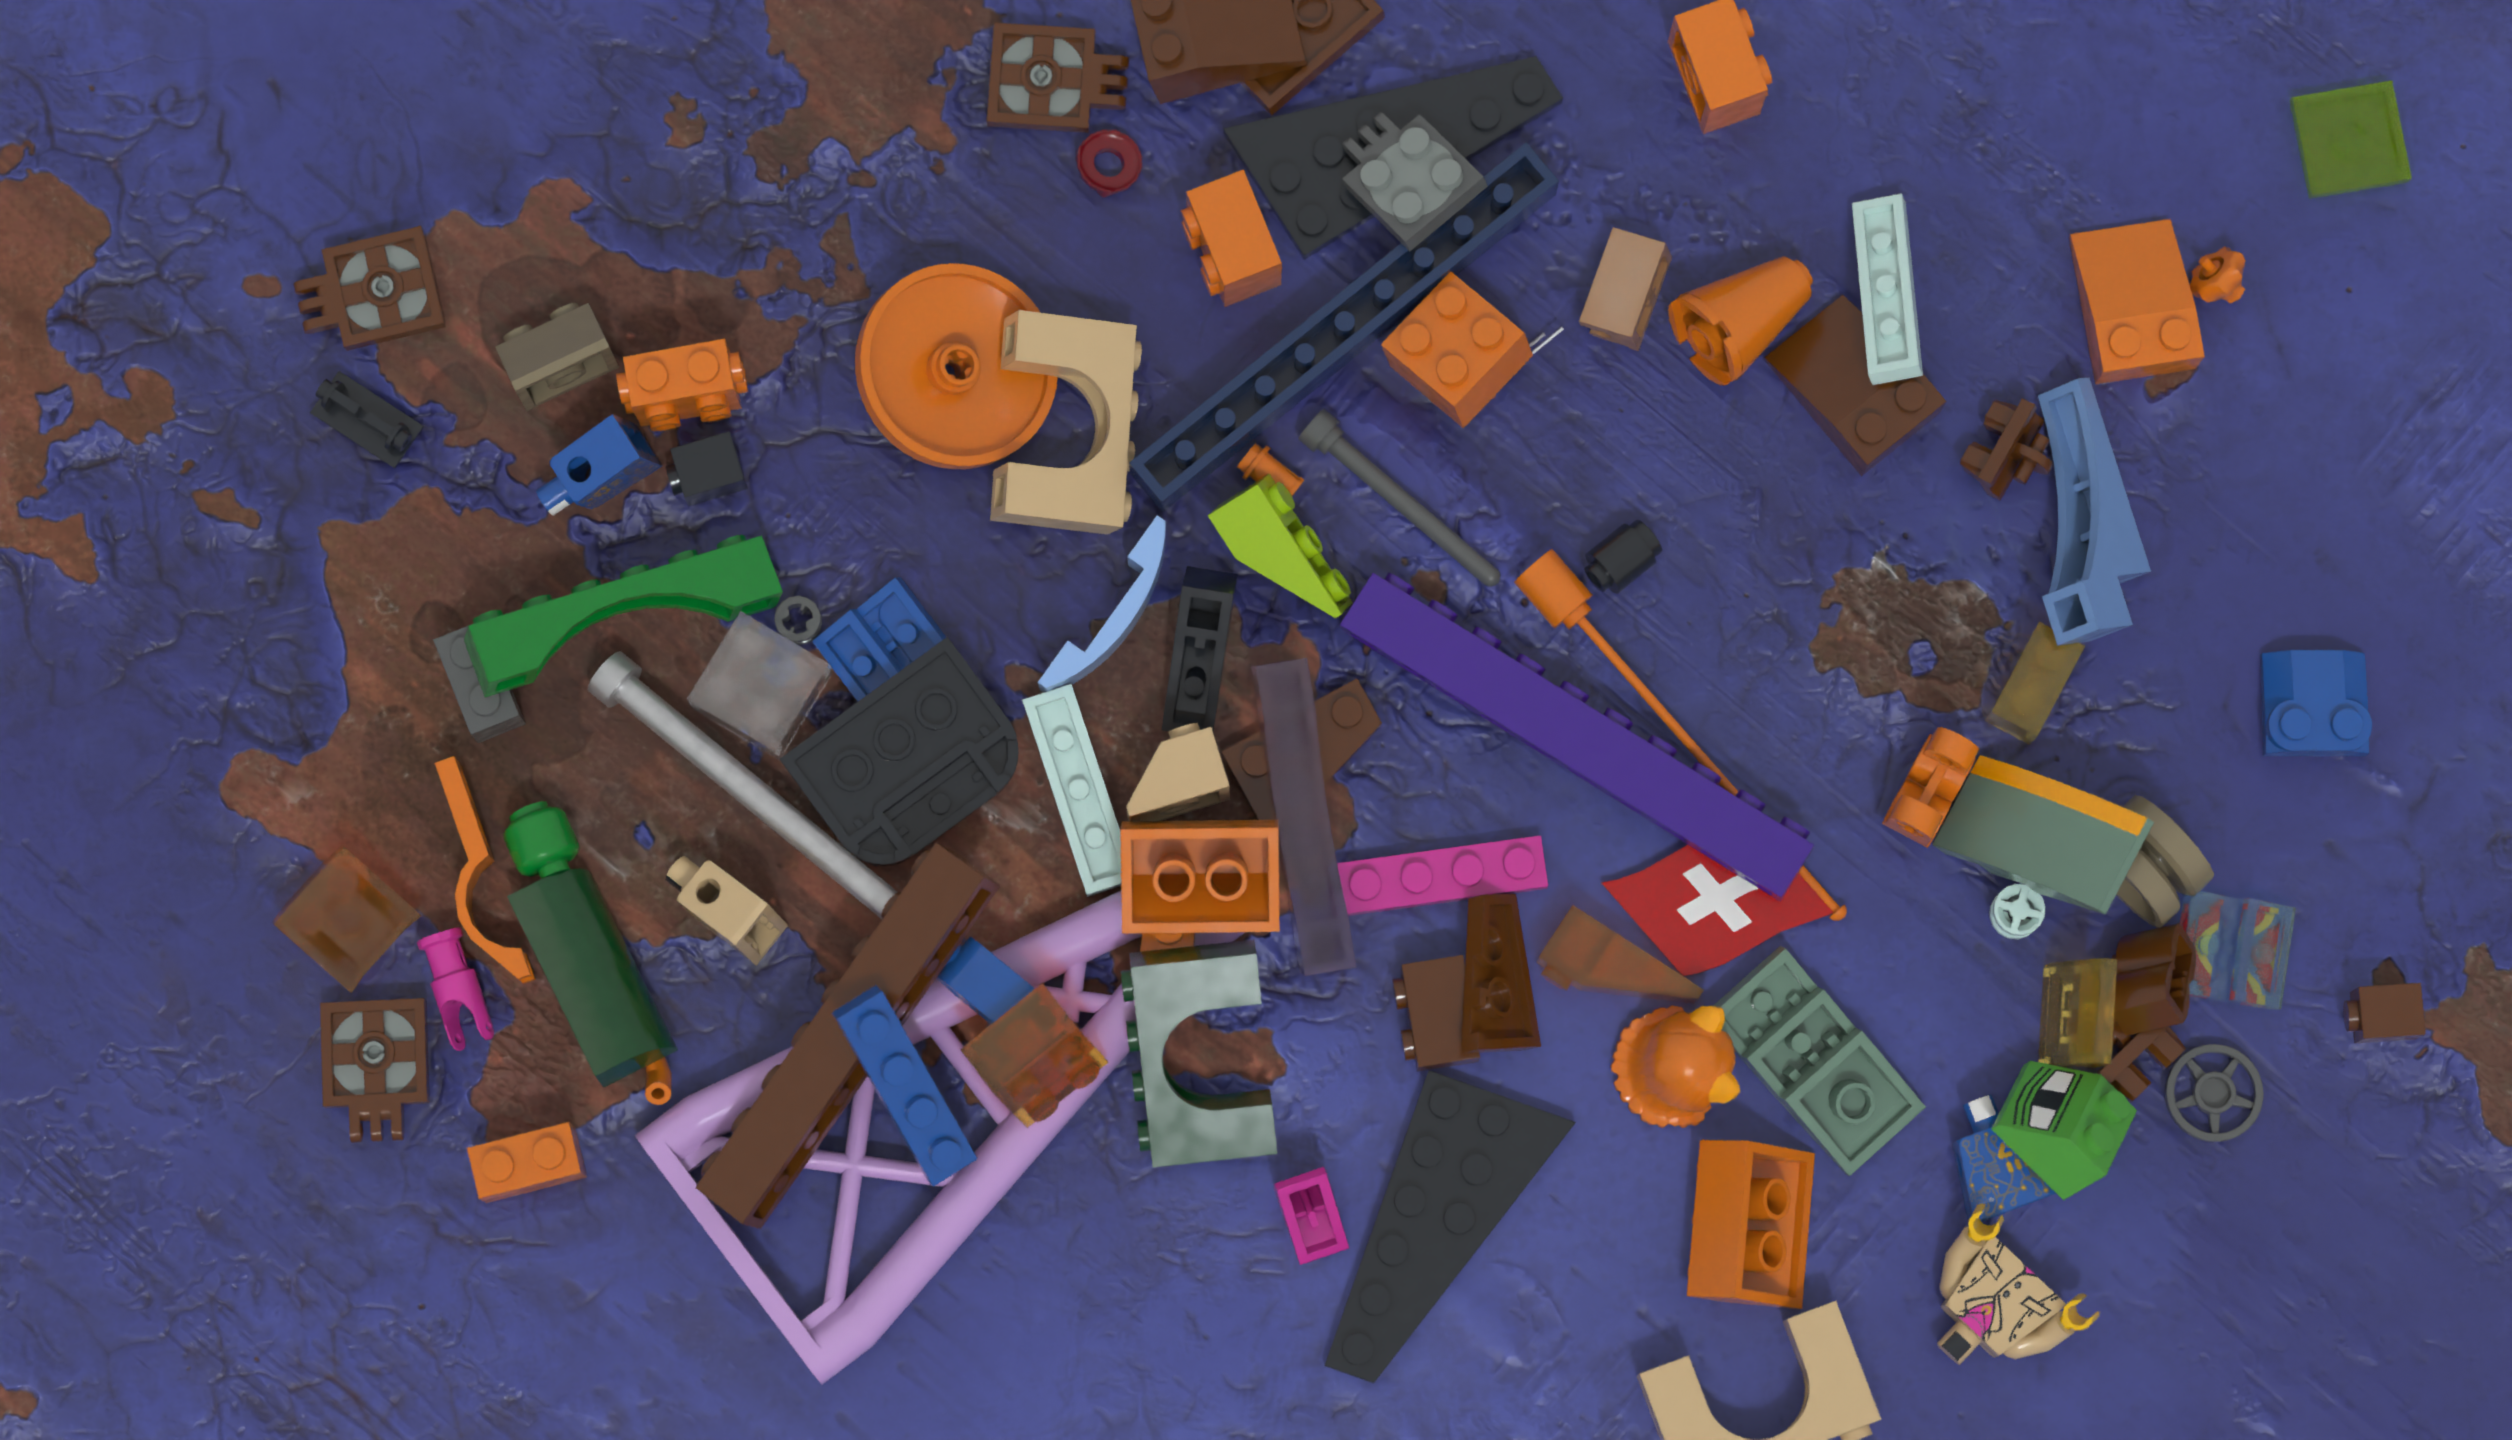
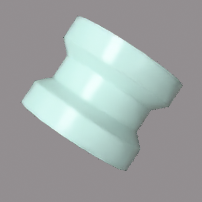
M2025 884L2007 886L1994 898L1990 905L1989 918L1992 927L1998 934L2007 939L2018 940L2028 937L2041 925L2045 917V904L2042 896ZM2003 910L2009 911V914H2010V916L2012 917V922H2011V918H2010L2009 915H2008V912H2005V911H2003Z

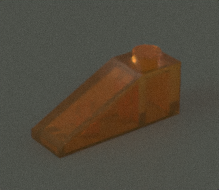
M1574 905L1571 906L1536 962L1544 967L1541 975L1564 991H1567L1570 985L1580 991L1692 1004L1696 1003L1704 991Z

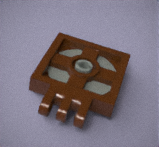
M994 22L987 126L1089 133L1091 108L1126 109L1127 98L1120 95L1107 94V89L1126 90L1128 78L1121 75H1108V70H1128L1129 58L1121 55L1095 54L1096 29Z
M422 226L321 249L327 274L293 283L296 295L317 293V297L298 302L300 314L321 311L322 315L303 321L304 333L312 334L339 327L346 351L446 327Z
M425 998L320 1003L323 1107H349L351 1143L362 1142L364 1135L363 1121H370L372 1142L383 1141V1120H391L390 1132L393 1141L404 1140V1105L430 1104L427 1000Z

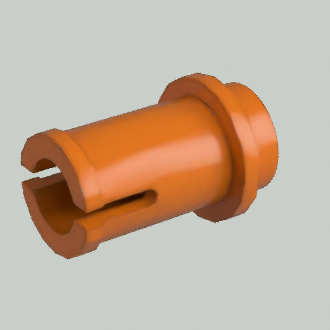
M1255 443L1237 466L1238 469L1244 472L1242 478L1246 481L1250 477L1256 482L1270 474L1275 483H1282L1288 489L1291 496H1293L1305 479L1297 476L1268 452L1271 449L1269 446L1266 445L1263 449Z

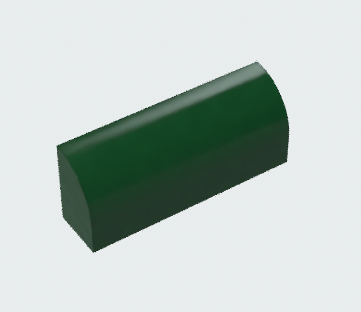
M578 868L562 871L536 881L507 896L595 1077L603 1088L678 1050L589 870Z

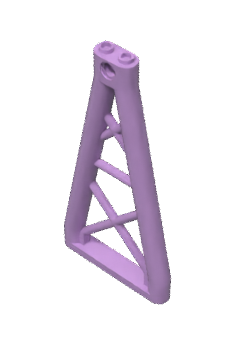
M1121 890L991 952L1044 997L1045 1000L1040 1006L1059 1009L1052 1064L1012 1110L994 1093L993 1088L989 1087L992 1082L950 1028L977 1015V1013L950 992L937 978L902 1027L913 1045L929 1037L934 1040L998 1126L974 1152L977 1160L935 1185L943 1187V1189L846 1300L845 1295L862 1177L931 1185L917 1162L866 1156L875 1088L868 1076L852 1099L845 1153L816 1149L804 1169L842 1173L824 1302L822 1306L802 1321L712 1201L695 1188L698 1183L690 1174V1172L708 1160L713 1153L722 1150L730 1138L723 1137V1135L731 1132L735 1119L743 1110L752 1107L763 1091L761 1085L765 1076L773 1067L782 1064L793 1047L785 1049L683 1098L635 1135L647 1154L822 1385L873 1347L1129 1053L1126 1021L1136 1020L1134 1001L1124 1002L1122 983L1112 995L1083 991L1088 961L1142 936V933L1122 934ZM1245 932L1195 933L1194 946L1234 942ZM1064 973L1062 988L1040 985ZM1080 1012L1095 1013L1077 1034ZM983 1075L987 1078V1083L982 1078Z

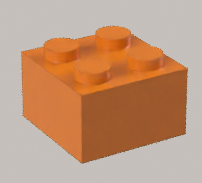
M1718 0L1675 15L1668 38V44L1703 134L1759 115L1765 98L1768 96L1767 85L1772 84V77L1766 59L1763 55L1755 56L1749 38L1754 37V29L1749 14L1745 8L1737 9L1734 0Z
M1244 169L1186 191L1187 208L1181 210L1183 218L1181 224L1190 248L1194 250L1200 247L1203 256L1200 257L1202 267L1200 271L1210 296L1219 294L1224 307L1280 286L1282 262Z
M1451 271L1381 343L1390 367L1463 429L1533 356L1525 333Z

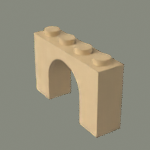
M1018 310L1004 319L1001 369L1055 376L1074 385L1085 396L1092 409L1095 421V435L1088 455L1077 467L1053 468L1007 462L994 469L990 521L1106 535L1123 528L1124 522H1127L1132 506L1131 493L1126 491L1127 472L1130 471L1129 462L1135 458V445L1133 441H1129L1130 421L1135 419L1138 410V393L1132 391L1133 373L1139 368L1142 355L1141 342L1136 340L1137 325Z
M1837 1302L1828 1303L1784 1320V1327L1803 1375L1804 1400L1797 1418L1785 1431L1775 1437L1762 1440H1828L1839 1435L1841 1440H1858L1872 1435L1869 1424L1881 1420ZM1689 1356L1636 1376L1660 1440H1753L1734 1435L1723 1428L1713 1417Z

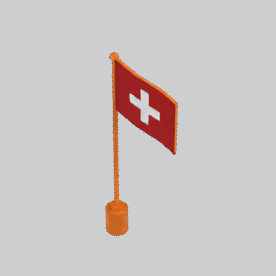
M1553 549L1546 552L1514 581L1515 585L1554 629L1562 623L1569 630L1578 624L1698 762L1722 778L1719 782L1720 787L1736 796L1738 790L1586 619L1585 616L1592 611L1586 602L1593 594ZM1689 845L1684 846L1640 872L1617 880L1601 882L1682 976L1698 974L1724 965L1782 931L1831 915L1829 917L1831 920L1840 921L1847 914L1846 905L1844 904L1840 907L1804 865L1780 902Z

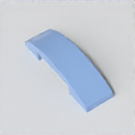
M1158 515L1155 517L1127 557L1128 566L1140 573L1136 581L1085 652L1069 641L1065 643L1038 681L1040 691L1044 693L1078 682L1108 659L1133 630L1151 599L1163 564L1166 543V521Z

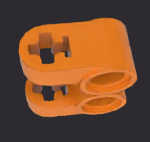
M1938 727L1933 734H1929L1886 813L1882 824L1928 848L1976 759L1979 747L1962 735L1943 727Z

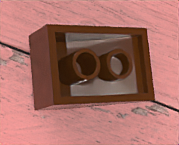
M1131 0L1148 80L1160 104L1307 65L1292 0Z
M1841 295L1763 359L1861 476L1940 414L1946 403L1943 396L1924 374L1919 377L1872 385L1868 376L1862 312L1844 295Z

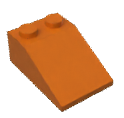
M2171 219L2070 234L2069 240L2095 384L2196 369L2205 355L2196 306Z

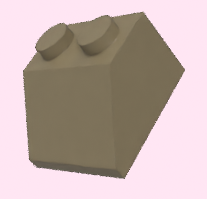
M577 303L562 306L550 314L551 321L532 329L531 325L518 327L503 337L504 343L495 346L513 388L526 411L619 368L589 303L580 307Z

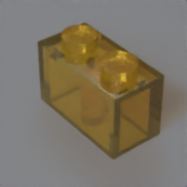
M2039 622L2032 630L1984 721L2030 745L2039 735L2085 646L2080 643L2057 646L2052 628Z

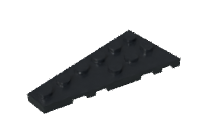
M1534 56L1223 128V133L1298 252L1305 260L1374 218L1345 187L1342 178L1357 167L1358 164L1345 152L1341 144L1350 137L1362 149L1365 148L1367 145L1357 133V130L1363 125H1367L1377 136L1383 133L1376 127L1372 119L1380 111L1400 130L1420 114L1468 161L1560 105L1563 97L1538 58Z
M1429 1070L1329 1351L1325 1367L1374 1384L1576 1122Z

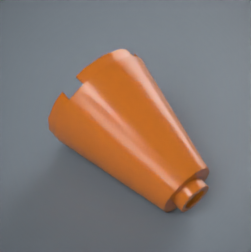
M1782 256L1680 294L1668 307L1669 321L1673 333L1679 344L1688 340L1691 347L1697 353L1689 359L1703 375L1721 386L1738 380L1808 302L1812 295V276L1802 262L1798 260L1793 261L1788 257Z

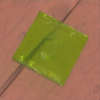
M2392 80L2291 98L2290 106L2309 199L2408 183L2412 179Z

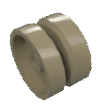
M2134 795L2123 808L2149 818L2154 824L2116 895L2140 918L2154 927L2161 928L2180 910L2181 905L2177 892L2194 897L2213 880L2214 872L2199 848L2168 815L2144 797Z

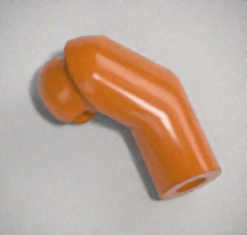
M666 1057L646 1066L645 1096L648 1102L655 1105H662L668 1102L671 1097L672 1072Z

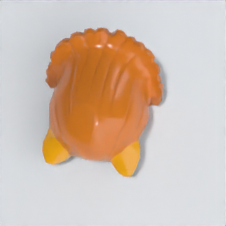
M1678 1006L1659 1007L1650 1014H1645L1641 1019L1635 1018L1631 1020L1629 1027H1624L1620 1032V1040L1615 1044L1616 1051L1612 1053L1614 1061L1610 1065L1611 1072L1618 1076L1613 1084L1615 1090L1620 1092V1099L1628 1103V1109L1631 1113L1640 1115L1641 1121L1649 1125H1657L1659 1128H1664L1668 1124L1674 1127L1680 1126L1681 1128H1686L1688 1125L1697 1126L1705 1119V1113L1710 1110L1712 1103H1726L1738 1096L1740 1086L1732 1074L1736 1064L1734 1045L1730 1035L1722 1031L1725 1021L1723 1008L1718 1006H1702L1689 1013Z

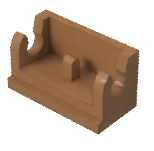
M1613 227L1579 319L1580 325L1590 328L1589 333L1593 336L1639 351L1672 259L1666 243Z

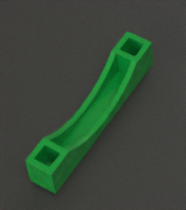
M745 535L733 536L718 543L716 550L703 554H698L697 550L684 551L671 557L668 560L669 564L651 570L649 565L635 566L622 572L619 575L620 579L601 585L600 580L586 581L573 587L571 594L552 600L551 595H541L523 603L521 610L504 615L502 610H492L475 617L472 620L473 624L467 628L464 643L484 698L533 683L546 663L567 641L589 626L617 614L646 608H678L705 613L730 622L776 607L783 591L762 535L748 540Z

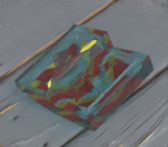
M2200 891L2194 897L2184 894L2180 924L2196 949V969L2194 978L2189 984L2190 996L2244 1006L2281 1010L2296 908L2252 898L2237 899Z

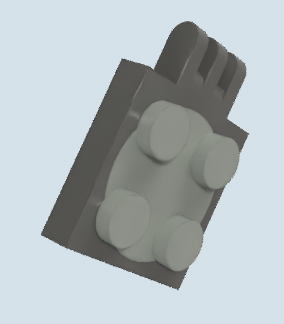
M1380 111L1372 119L1376 127L1383 133L1377 136L1367 125H1363L1357 130V133L1367 145L1365 148L1362 149L1350 137L1341 144L1345 152L1358 164L1342 180L1346 189L1410 252L1488 186L1484 176L1420 114L1400 130Z

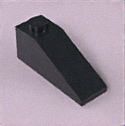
M1187 566L1181 590L1162 731L1169 732L1184 725L1198 723L1200 730L1211 727L1214 732L1238 574Z

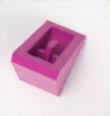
M1324 1167L1274 1184V1191L1300 1265L1349 1249Z

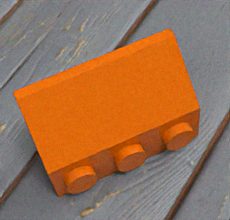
M1279 820L1122 821L1120 829L1122 934L1280 932Z
M1700 1140L1688 1267V1297L1728 1303L1802 1309L1815 1153L1752 1141Z

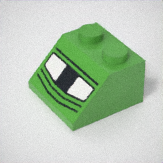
M2029 1061L2023 1065L1991 1129L2062 1200H2065L2107 1175L2137 1110L2121 1092L2117 1091L2100 1074Z

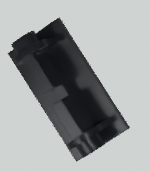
M338 371L332 381L325 379L321 383L315 394L319 400L310 412V414L394 469L424 428L423 425L340 371Z

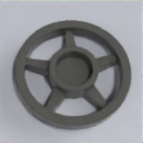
M2208 1044L2188 1051L2174 1063L2165 1084V1101L2172 1119L2185 1133L2201 1141L2223 1142L2241 1135L2255 1122L2263 1103V1085L2256 1067L2244 1054L2228 1046ZM2206 1053H2218L2232 1058V1060L2221 1073L2209 1072L2206 1074L2192 1058ZM2238 1064L2242 1065L2251 1079L2254 1092L2253 1102L2236 1095V1088L2231 1077ZM2186 1065L2196 1082L2192 1089V1095L2176 1102L2174 1095L2175 1082L2180 1070ZM2197 1106L2199 1110L2208 1115L2210 1133L2203 1132L2190 1125L2178 1109ZM2231 1106L2251 1110L2247 1118L2237 1128L2229 1132L2219 1133L2220 1113L2228 1110Z

